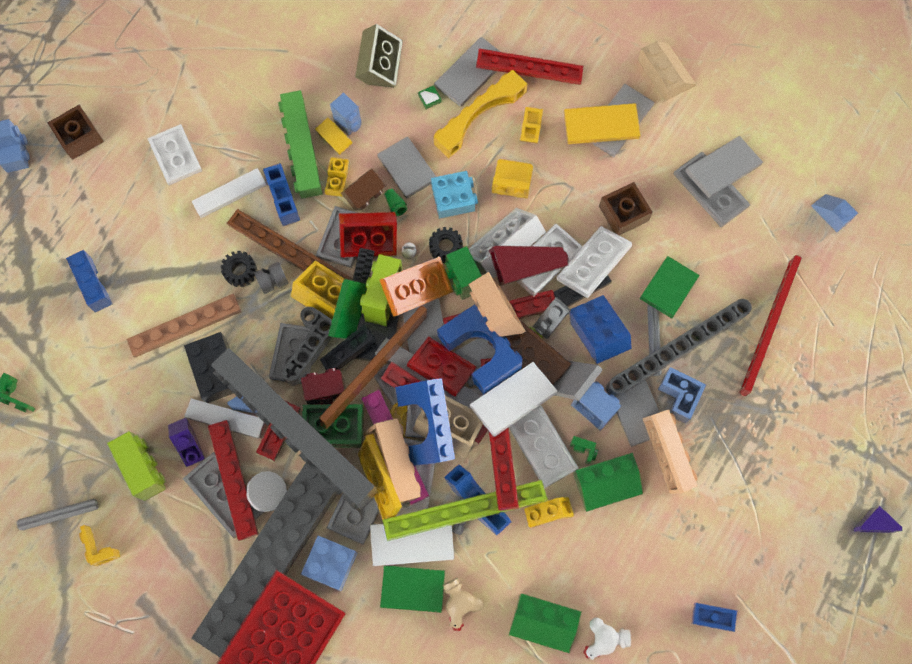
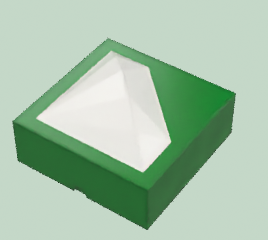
M434 85L418 92V97L425 109L442 103V99Z

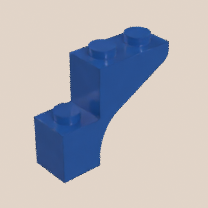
M460 464L444 477L452 491L462 500L486 494L476 483L472 475ZM504 512L478 518L496 536L511 523L510 518Z

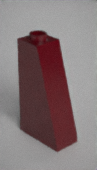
M494 246L489 249L499 286L562 269L568 266L569 261L568 254L564 251L563 247Z

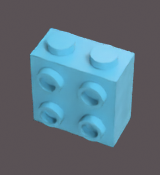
M467 171L431 178V187L439 219L475 211V205L478 204L476 193H472L471 188H474L473 179L468 177Z

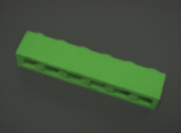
M302 91L280 94L281 101L278 102L280 113H284L281 121L283 128L287 129L284 137L286 144L290 145V149L287 152L289 160H293V165L290 168L292 176H296L297 182H293L295 192L300 194L301 199L323 195Z

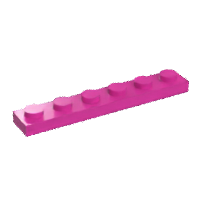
M380 390L361 398L373 424L393 420ZM414 466V476L416 482L420 485L421 497L410 501L411 505L430 497L416 466Z

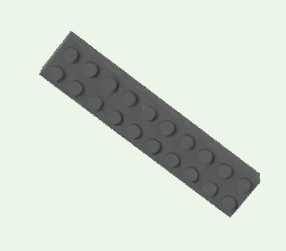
M230 348L211 364L215 369L213 374L241 399L253 413L257 410L255 414L267 426L271 423L270 428L280 439L285 437L286 440L284 442L295 453L300 451L299 456L310 467L314 465L315 468L313 470L324 481L329 479L330 482L328 484L339 495L343 492L346 495L344 497L345 501L353 509L358 507L362 510L378 493L376 487Z
M305 463L191 639L218 657H221L274 572L277 570L286 576L338 493L328 484L330 480L324 481L313 470L315 468L314 465L310 467Z

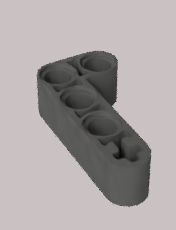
M306 307L300 313L304 326L310 329V332L282 370L283 378L292 386L298 385L301 382V378L305 377L332 339L331 336H328L329 330H321L324 325L331 326L332 320L313 307ZM308 315H315L313 320H306ZM312 341H320L317 346H310ZM301 356H308L306 362H299ZM290 373H292V374L295 373L296 376H295V377H293V376H290V377H289V374H290Z

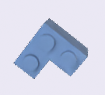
M9 119L0 121V166L7 173L29 168L28 161L30 156L26 150L28 142L25 134H22L18 126L14 125Z
M670 367L665 373L658 390L675 398L670 413L674 414L676 420L686 424L691 419L706 384Z

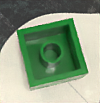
M466 246L447 254L446 262L444 263L448 279L453 281V290L456 296L460 295L462 300L471 297L470 292L472 290L469 284L482 276Z

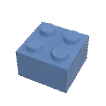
M597 381L592 383L579 401L573 400L571 404L600 431L621 407L619 400L612 394L608 395L604 391V387Z
M317 536L301 575L342 591L357 552Z

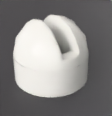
M410 242L405 243L402 246V255L407 259L415 257L417 253L416 246Z

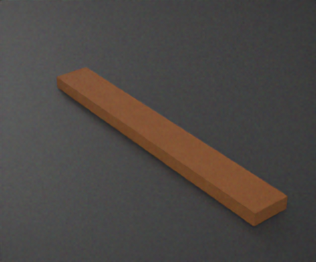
M239 209L234 212L227 222L229 227L302 271H305L316 260L344 279L353 281L352 277Z
M420 306L320 416V423L323 428L328 429L427 318V309L424 306Z

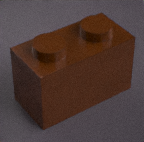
M370 169L342 191L341 194L354 210L359 208L363 210L370 204L368 201L372 197L376 199L383 193L382 189L386 185L375 171Z

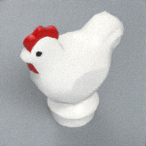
M593 618L590 621V628L595 634V642L591 646H585L583 653L587 659L591 658L594 660L595 657H600V655L611 654L618 644L623 649L630 647V630L622 628L619 632H616L611 626L604 624L600 618Z

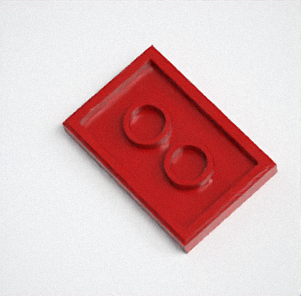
M429 336L407 363V367L428 380L442 378L444 390L454 397L459 394L477 368V366L453 351H448L445 346Z

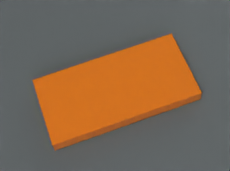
M440 257L380 279L393 317L453 292Z

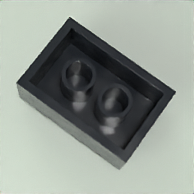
M221 332L184 345L201 399L204 402L210 403L234 394L213 374L215 369L211 366L229 348L227 340Z

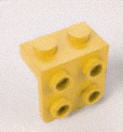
M499 159L496 165L495 176L493 177L492 193L528 199L533 165Z

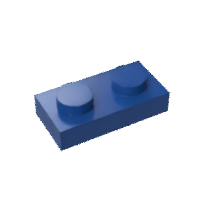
M694 603L692 624L735 632L736 610Z

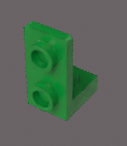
M3 372L0 378V402L9 405L10 402L16 404L14 408L25 413L27 409L34 412L36 408L9 397L15 391L18 379Z

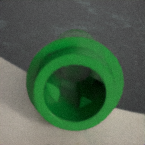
M388 189L384 193L390 212H395L396 216H401L407 211V203L394 189Z

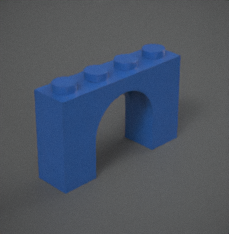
M474 304L437 329V334L448 351H451L467 339L475 337L483 338L493 345L495 349L493 358L472 373V381L484 395L520 371L523 359L517 351L514 352L510 348L511 345L506 337H499L495 331L491 332L486 325L487 317H483L478 307Z
M442 378L395 387L398 407L416 404L424 410L428 419L429 429L425 441L421 444L408 446L410 462L416 466L454 460L455 454Z

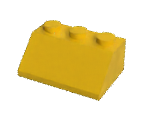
M315 260L293 282L291 297L306 307L315 308L332 320L344 278Z

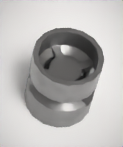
M279 262L269 265L267 270L263 268L254 272L264 294L273 291L275 286L280 288L288 284Z

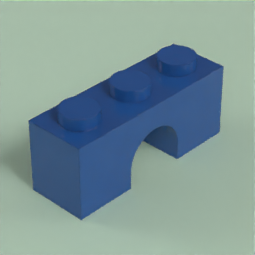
M281 163L264 168L263 171L282 225L285 226L300 221Z
M82 250L67 257L68 264L87 306L96 313L112 305L106 288L101 284L96 275L98 273L96 266L86 251Z

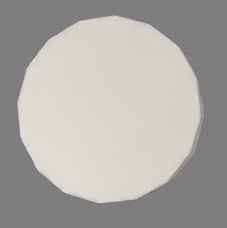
M270 471L260 472L248 482L247 499L250 505L258 511H273L287 492L286 484L276 473Z

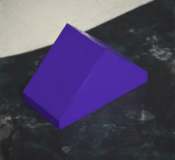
M880 506L872 508L854 527V532L896 533L903 531L902 526Z

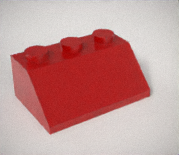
M395 212L339 214L340 256L358 257L360 248L375 251L374 256H379V254L396 256L397 219Z

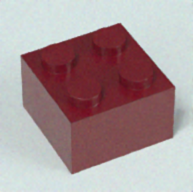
M336 368L327 369L325 373L321 374L309 373L305 375L306 377L301 378L304 398L308 405L332 404L346 389L341 370Z

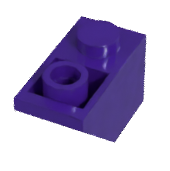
M187 417L168 425L169 438L186 467L205 459L196 434Z

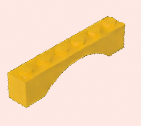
M513 70L508 74L505 73L495 85L489 86L482 96H477L469 107H464L456 118H451L443 129L440 128L435 132L434 145L449 159L462 148L463 139L468 127L480 114L495 106L514 104L526 93L527 83Z

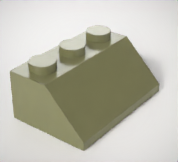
M378 24L363 30L355 77L368 85L396 87L403 40Z

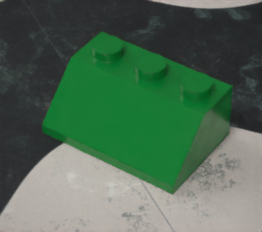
M633 453L578 469L573 473L586 512L643 494L640 472Z
M521 593L519 594L509 635L569 653L582 611Z

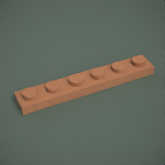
M233 293L126 340L133 357L136 358L242 311Z

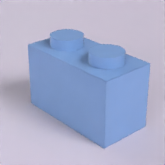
M342 93L330 104L334 122L350 135L360 128L362 122L359 107L347 95Z

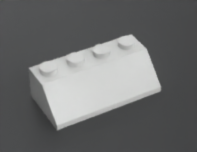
M516 207L473 244L469 251L480 273L484 275L489 272L495 278L497 276L489 249L494 246H531L546 231L537 215Z

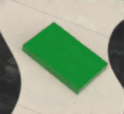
M667 256L639 299L673 319L700 275Z
M347 279L343 280L328 336L346 339L357 330L362 313L360 300L362 294H366L367 291L365 283Z
M384 566L380 608L442 613L445 571Z

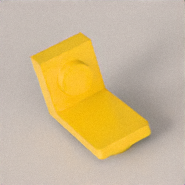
M558 497L524 509L530 528L558 519L574 517L569 497Z
M86 525L80 526L81 532L79 537L81 542L85 544V558L90 565L100 566L121 558L119 550L111 547L102 548L97 552L91 527Z

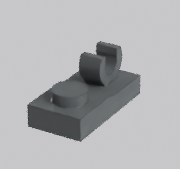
M555 298L533 325L535 331L548 339L571 309L560 299Z

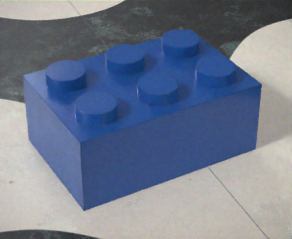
M604 295L576 306L569 312L572 327L596 364L632 349L631 334Z

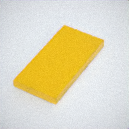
M636 103L564 109L568 144L640 139L641 137Z
M373 434L367 435L358 452L359 460L366 478L378 491L374 498L382 519L396 517L402 505Z

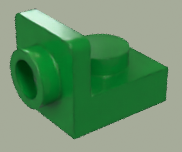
M573 436L570 447H573V450L578 453L584 454L585 451L588 452L586 464H590L591 460L595 461L598 449H595L597 443Z

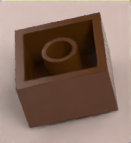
M80 104L47 122L72 160L104 142Z
M635 182L601 197L599 204L603 215L617 235L624 234L648 222L653 213Z

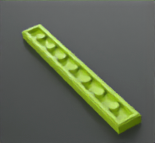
M542 480L516 486L519 508L547 501ZM495 491L382 521L386 539L391 541L510 510L498 511Z

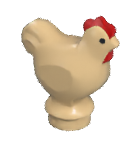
M458 578L443 585L445 593L450 594L446 603V609L450 616L449 626L454 631H460L464 626L462 623V616L469 611L478 612L483 607L481 599L474 598L470 593L461 591L462 583L459 582Z

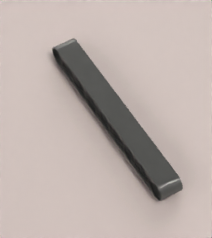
M746 299L735 301L614 376L606 386L607 394H612L616 398L623 395L738 323L751 312V303ZM737 307H740L743 313L739 312ZM722 316L726 317L728 319V322H725L722 319ZM707 326H711L713 332L709 331ZM691 335H695L698 341H694ZM676 344L680 345L683 351H679L676 348ZM660 354H664L667 357V361L662 360ZM644 364H649L652 371L647 370ZM628 374H634L636 376V381L631 380ZM612 383H617L621 390H615Z

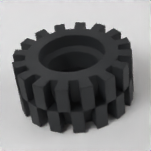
M443 227V230L438 228L437 232L434 231L429 239L430 254L432 253L433 258L440 257L442 263L446 262L447 254L463 248L461 235H458V231H453L451 227H449V230H446V227ZM444 239L450 240L453 243L452 249L449 251L441 250L439 248L440 241Z
M359 249L353 281L366 284L368 277H370L375 251Z
M233 251L231 256L227 254V259L222 260V275L234 287H238V285L244 287L245 283L248 286L250 280L252 282L255 280L254 272L257 270L253 258L247 252L242 253L241 251H237V254ZM238 263L246 265V270L241 275H235L232 272L233 266Z

